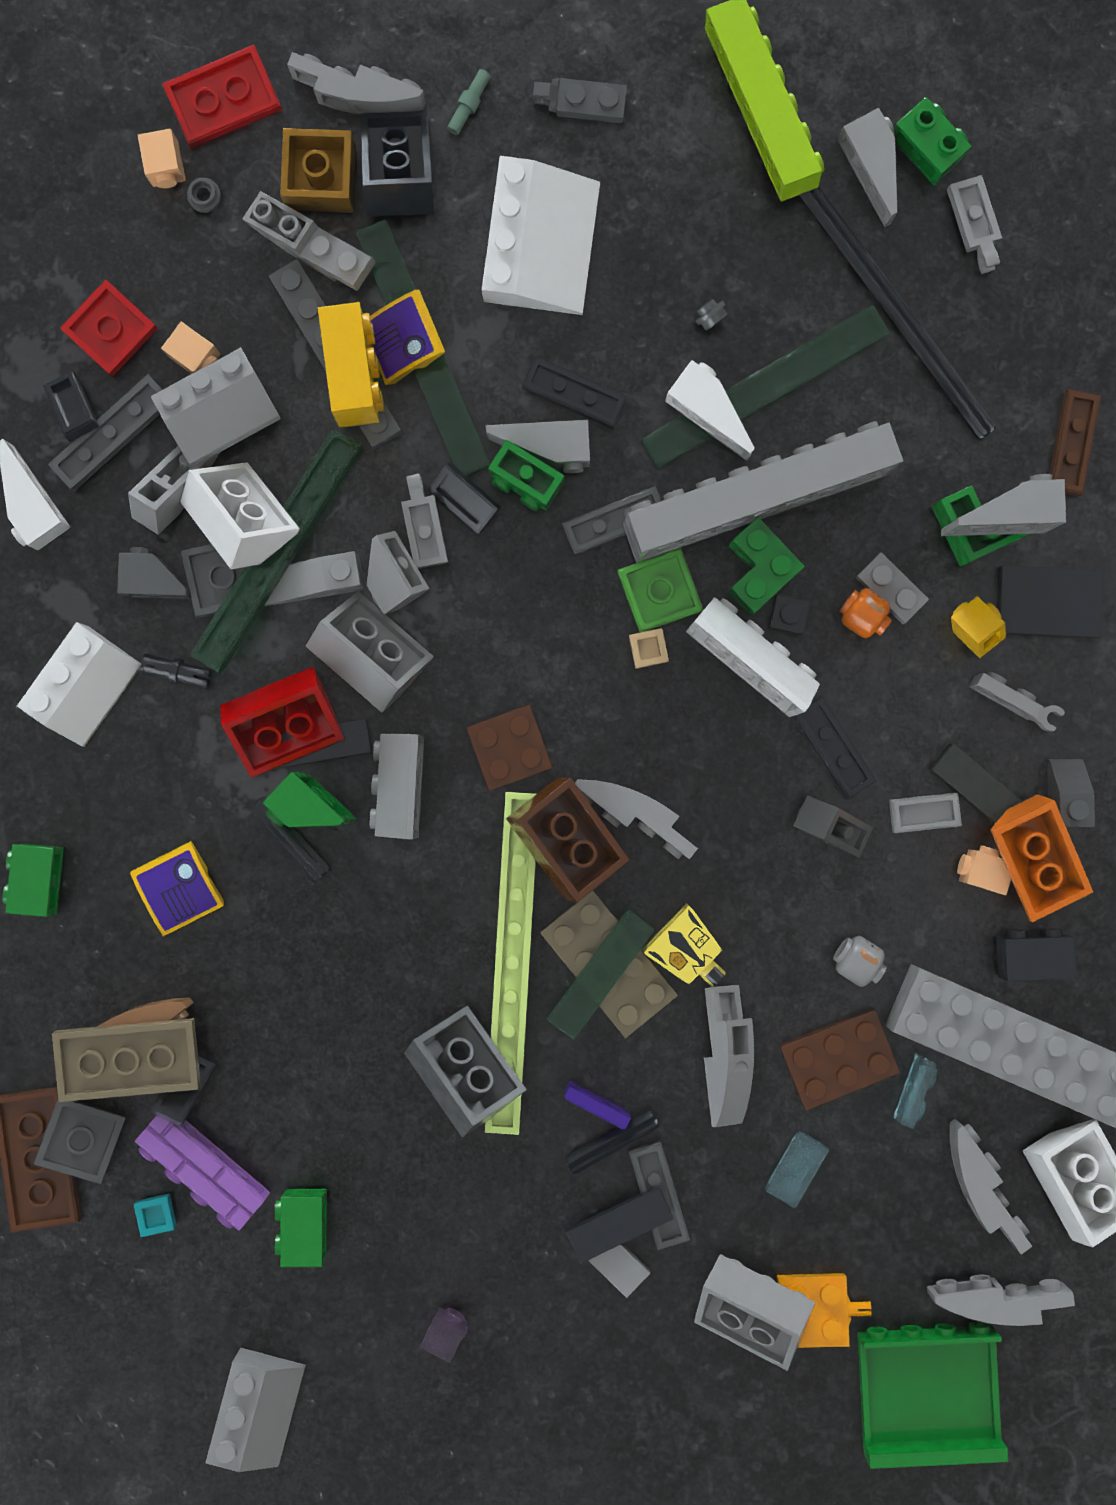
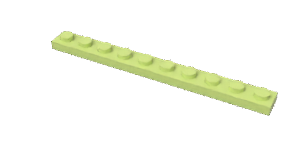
M506 792L491 1040L522 1082L536 859L506 818L536 794ZM521 1095L485 1123V1133L519 1135Z

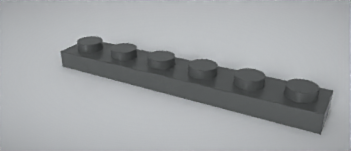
M298 259L269 275V278L326 371L318 307H324L325 304ZM385 403L384 411L378 412L379 423L359 425L373 450L402 433Z

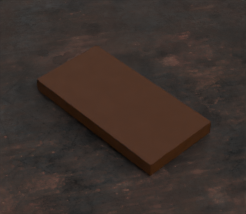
M57 1086L0 1095V1160L11 1233L78 1223L82 1220L76 1177L34 1165V1160L58 1100Z

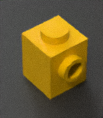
M978 596L969 603L964 602L959 605L953 612V616H951L953 633L979 658L1006 638L1005 622L1001 619L1002 616L999 610L990 602L985 604Z

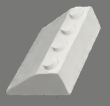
M500 156L482 283L483 302L583 315L600 189L599 181L535 160Z
M714 597L686 632L788 717L804 713L809 708L820 685L814 679L817 676L816 673L803 663H800L799 666L788 658L790 652L780 643L774 641L771 644L762 637L764 631L751 620L745 623L736 615L738 609L728 600L722 598L719 601Z

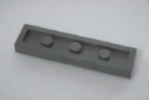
M147 374L97 419L100 427L75 439L48 464L50 468L75 492L160 415L151 396L163 389Z

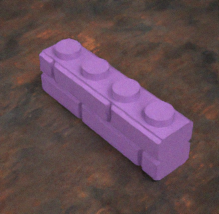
M156 1115L135 1140V1143L140 1146L138 1149L140 1154L145 1159L151 1162L157 1160L166 1168L164 1173L172 1182L176 1184L182 1182L192 1190L190 1193L191 1197L201 1206L208 1204L218 1213L216 1215L218 1221L229 1229L234 1226L239 1231L271 1193L186 1120L182 1127Z

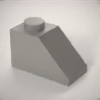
M396 531L376 535L372 538L366 586L372 594L374 603L381 609L383 614H387L404 608L429 590V587Z

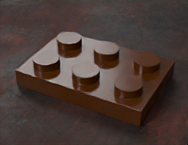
M873 1008L779 1045L805 1110L900 1073L877 1013Z

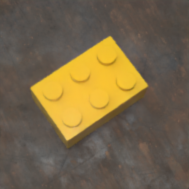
M360 302L318 307L331 412L339 428L379 423L378 412L384 411V403L379 383L374 382V378H380L374 347L370 348L369 346L375 344L374 329L369 313L363 314Z

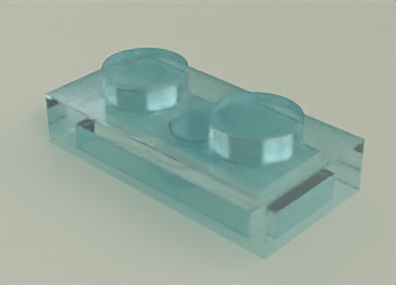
M915 1054L894 1114V1118L901 1125L914 1129L916 1121H920L925 1113L926 1102L923 1100L927 1089H931L934 1086L937 1078L936 1063L918 1054Z
M798 1130L765 1186L766 1192L796 1209L829 1152V1148Z

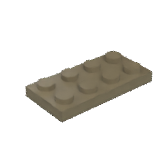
M593 890L540 931L541 935L625 1039L678 996Z
M194 1018L56 1030L52 1033L59 1102L198 1090L201 1087Z

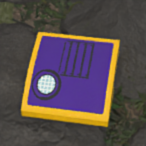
M413 290L370 316L374 329L375 344L369 346L370 348L374 347L375 357H377L379 370L385 385L396 384L414 369L425 368L445 353L420 290Z
M192 841L130 872L133 882L162 936L224 906V900L209 877L208 868Z

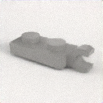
M982 175L950 184L947 188V193L966 252L977 250V262L981 274L994 271L995 265L1000 264L994 244L999 243L1002 236Z
M420 474L406 476L411 500L403 501L401 504L413 562L418 569L449 563L436 498L434 495L425 497Z
M989 671L987 674L975 675L969 685L971 689L1026 720L1034 721L1044 731L1051 732L1056 729L1055 726L1047 721V716L1050 712L1056 716H1063L1065 713L1059 706L1051 705L1044 707L1035 702L1036 696L1024 689L1018 688L1015 691L1006 686L1007 680L996 673Z

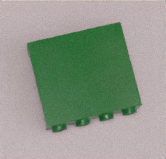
M978 1321L969 1323L968 1327H956L953 1324L940 1323L936 1324L935 1328L922 1329L917 1325H905L901 1327V1330L887 1331L884 1327H870L867 1329V1332H857L863 1449L870 1469L1008 1462V1448L1002 1441L996 1346V1342H1002V1338L992 1325Z

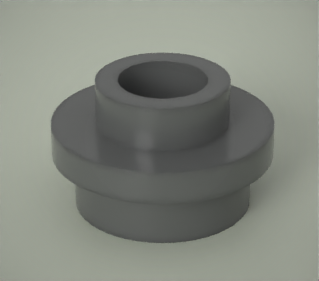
M198 178L189 185L187 199L193 209L198 212L207 213L218 207L221 201V191L213 180ZM209 192V199L205 201L199 200L202 193Z
M712 299L697 310L700 316L695 321L697 325L702 324L704 329L707 330L728 314L723 308L725 306L723 300L716 304L714 299Z

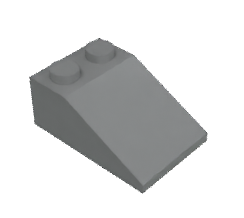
M1051 474L1030 476V480L1021 482L1014 489L961 516L942 528L941 536L1046 533L1066 523L1065 479L1052 480Z

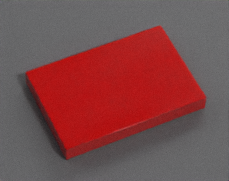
M254 44L162 83L191 149L282 110Z

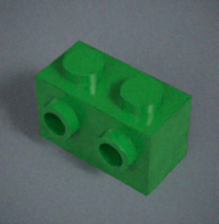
M927 97L899 120L894 127L895 144L934 186L965 158L972 147L966 134L961 129L955 128L946 119L943 109L938 104L932 103Z
M507 439L488 468L489 475L493 478L491 483L506 493L513 490L522 496L520 501L534 511H537L540 507L547 512L564 485L565 476Z
M26 843L12 844V850H9L6 857V869L10 870L9 881L5 885L2 895L3 904H6L5 913L42 917L57 914L64 847Z
M286 1189L281 1196V1200H276L275 1220L280 1221V1234H276L275 1255H280V1267H322L327 1258V1189Z

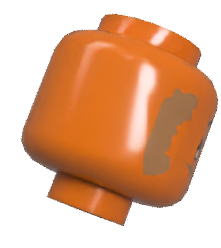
M864 588L860 592L855 589L839 610L843 614L841 618L842 624L864 639L871 637L874 633L881 636L892 621L887 616L890 611V603L868 588Z

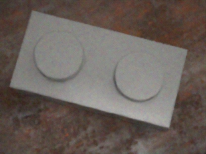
M882 552L855 577L865 588L871 589L890 603L889 612L902 624H905L929 600Z

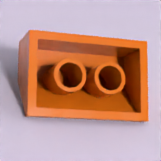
M1037 794L1007 809L990 829L1030 922L1039 920L1093 893L1055 800Z

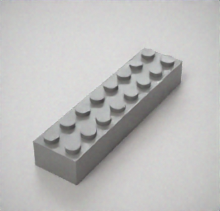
M877 421L859 427L857 429L858 433L846 437L845 432L827 438L825 440L826 444L814 448L813 444H807L793 451L794 455L788 458L781 459L780 455L772 456L761 461V466L749 471L748 466H744L729 472V477L717 482L715 477L697 483V489L684 493L683 489H678L663 496L664 500L651 504L650 500H646L631 506L632 511L627 514L623 527L636 563L750 524L757 517L764 519L889 475L903 462L890 422L878 426Z
M910 965L885 1026L888 1029L1116 1128V1052L915 965Z

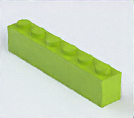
M729 0L706 9L705 31L780 201L782 202L818 188L821 174L824 172L822 157L818 151L814 153L810 144L811 134L805 122L801 123L797 115L798 105L792 93L788 94L784 86V72L780 64L775 65L772 59L771 43L767 35L762 36L760 32L756 9L753 6L749 7L747 0Z

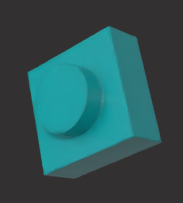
M170 1193L137 1200L133 1204L140 1237L172 1231L177 1227Z

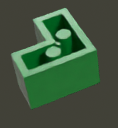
M971 485L941 499L932 506V509L941 528H944L982 505ZM1029 534L945 537L959 566L962 567Z
M759 517L736 536L729 545L751 570L728 591V594L751 617L805 567Z

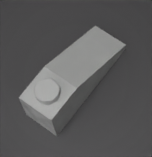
M877 108L843 126L837 141L881 222L886 227L892 223L897 214L895 131L891 120L888 117H884L880 109Z
M588 420L486 425L488 440L503 445L507 439L548 466L555 469H563L564 473L583 472V467H590Z
M177 446L128 492L131 517L159 535L184 509L180 500L189 470L211 467L220 452L191 468L179 446Z
M355 551L322 556L260 572L265 606L365 590L360 557Z

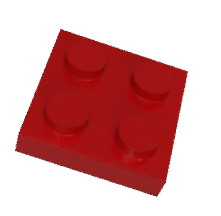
M106 279L60 327L67 336L112 377L158 329L151 320Z

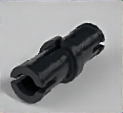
M145 653L141 662L155 665V667L140 665V674L168 679L170 684L178 685L181 682L206 690L211 684V680L199 678L198 675L207 678L212 677V668L186 664L180 658L169 660Z

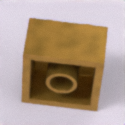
M283 128L280 190L283 203L295 211L354 213L356 144L352 131Z

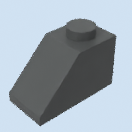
M131 547L130 553H119L118 594L130 598L191 599L189 587L160 557L152 554L151 549Z
M1047 759L1048 798L1055 800L1065 826L1095 827L1094 790L1083 759Z
M808 795L803 806L799 809L797 819L793 825L801 831L860 858L874 828L842 809Z

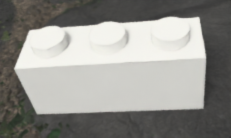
M248 462L189 470L180 502L230 569L261 564L298 534L300 528Z
M76 622L17 707L47 728L85 747L140 670V665L143 664L89 626Z
M1092 1119L1051 1132L1023 1150L1072 1241L1093 1248L1116 1232V1155L1097 1120Z

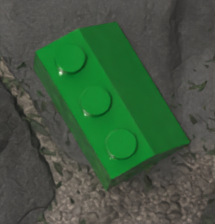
M291 772L263 802L269 809L266 815L280 827L283 825L288 827L337 826L351 824L357 819L316 779L306 772Z

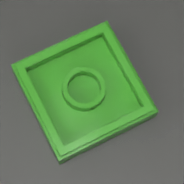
M681 547L617 570L639 633L650 631L703 612L701 601Z

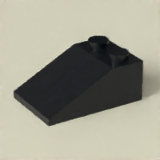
M427 111L360 114L366 217L434 214Z

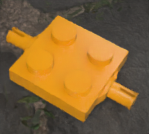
M844 1273L777 1275L778 1284L792 1291H799L815 1302L798 1348L850 1347L849 1324L851 1316L872 1315L870 1301L850 1302L847 1295V1277Z

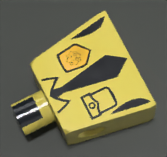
M687 903L642 949L649 958L687 984H690L700 975L711 987H714L726 974L714 961L716 956L722 951L721 947Z

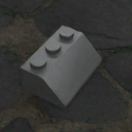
M468 1006L415 1038L404 1053L462 1138L490 1120L527 1090Z

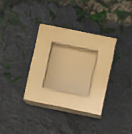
M662 628L628 636L635 669L669 662Z

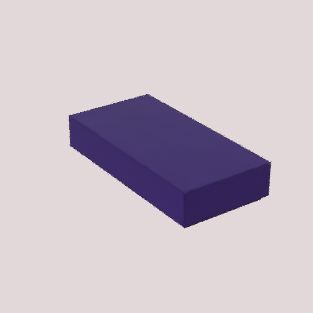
M569 1081L564 1091L565 1100L621 1129H626L631 1120L629 1111Z

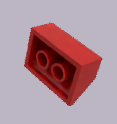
M314 666L220 705L221 725L250 778L344 740V735L328 693ZM288 732L291 736H294L281 743V733Z

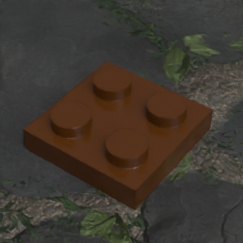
M530 705L466 727L489 791L552 769Z

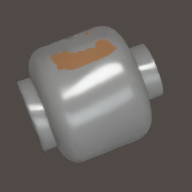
M856 936L852 939L847 937L840 944L833 957V960L836 961V971L860 987L866 986L871 981L877 983L887 968L883 964L884 951L862 936Z

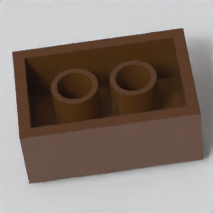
M569 777L556 778L506 818L565 900L578 903L629 861V858L574 781Z

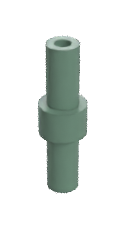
M479 69L469 89L462 92L457 101L459 107L447 126L448 131L452 134L459 135L469 115L474 114L481 102L479 97L491 78L487 71Z

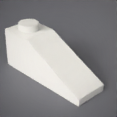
M691 360L668 391L665 402L747 461L754 450V446L720 380L715 377L716 373L711 367L704 363L698 365Z
M1 439L0 468L7 517L14 526L11 532L22 546L27 545L39 550L71 527L16 448L9 442Z

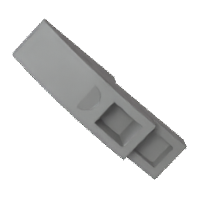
M292 52L287 63L292 79L314 87L313 90L318 104L353 114L413 112L423 110L426 104L423 90L418 84L409 79H402L400 81L390 77L385 70L376 66L368 68L360 65L354 77L347 69L340 66H335V68L326 66L317 57L310 54L302 56Z
M262 191L259 192L243 217L245 223L295 258L333 281L337 279L358 291L375 265V261L371 256L324 231L310 218Z
M577 779L575 782L589 804L592 806L596 802L605 810L601 816L616 828L621 823L628 827L636 817L640 820L636 826L651 838L655 834L666 841L663 848L677 859L682 855L690 859L698 849L672 828V825L680 816L656 800L630 788L613 783Z
M739 985L704 988L712 1057L704 1058L712 1127L742 1124L748 1107L753 1079L754 1034L752 1018L743 1019Z
M956 1119L952 1120L949 1123L952 1160L960 1187L972 1212L989 1234L1000 1228L1011 1245L1022 1255L1032 1247L1025 1237L1030 1232L1017 1215L1012 1218L1005 1209L1010 1204L997 1188V1186L1003 1183L997 1174L1001 1167L989 1152L983 1154L977 1143L981 1139L969 1124L963 1126Z
M980 1274L971 1276L969 1281L957 1282L954 1279H943L937 1281L936 1285L927 1286V1292L935 1304L963 1317L998 1325L1043 1324L1041 1310L1075 1306L1073 1292L1057 1279H1045L1040 1281L1039 1285L1026 1286L1019 1283L1010 1284L1003 1290V1287L994 1277Z

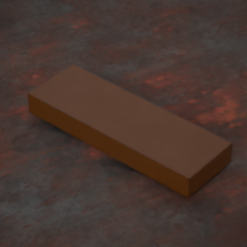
M1070 389L1064 393L1050 474L1052 475V480L1065 479V494L1081 496L1084 492L1101 395Z

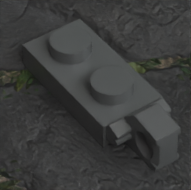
M567 78L552 79V83L534 82L533 104L549 105V111L557 113L559 117L623 123L627 85Z

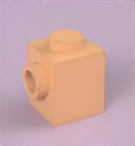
M982 845L979 851L968 849L967 855H962L957 869V873L961 874L959 882L1002 895H1007L1011 877L1003 858L999 857L1000 851Z

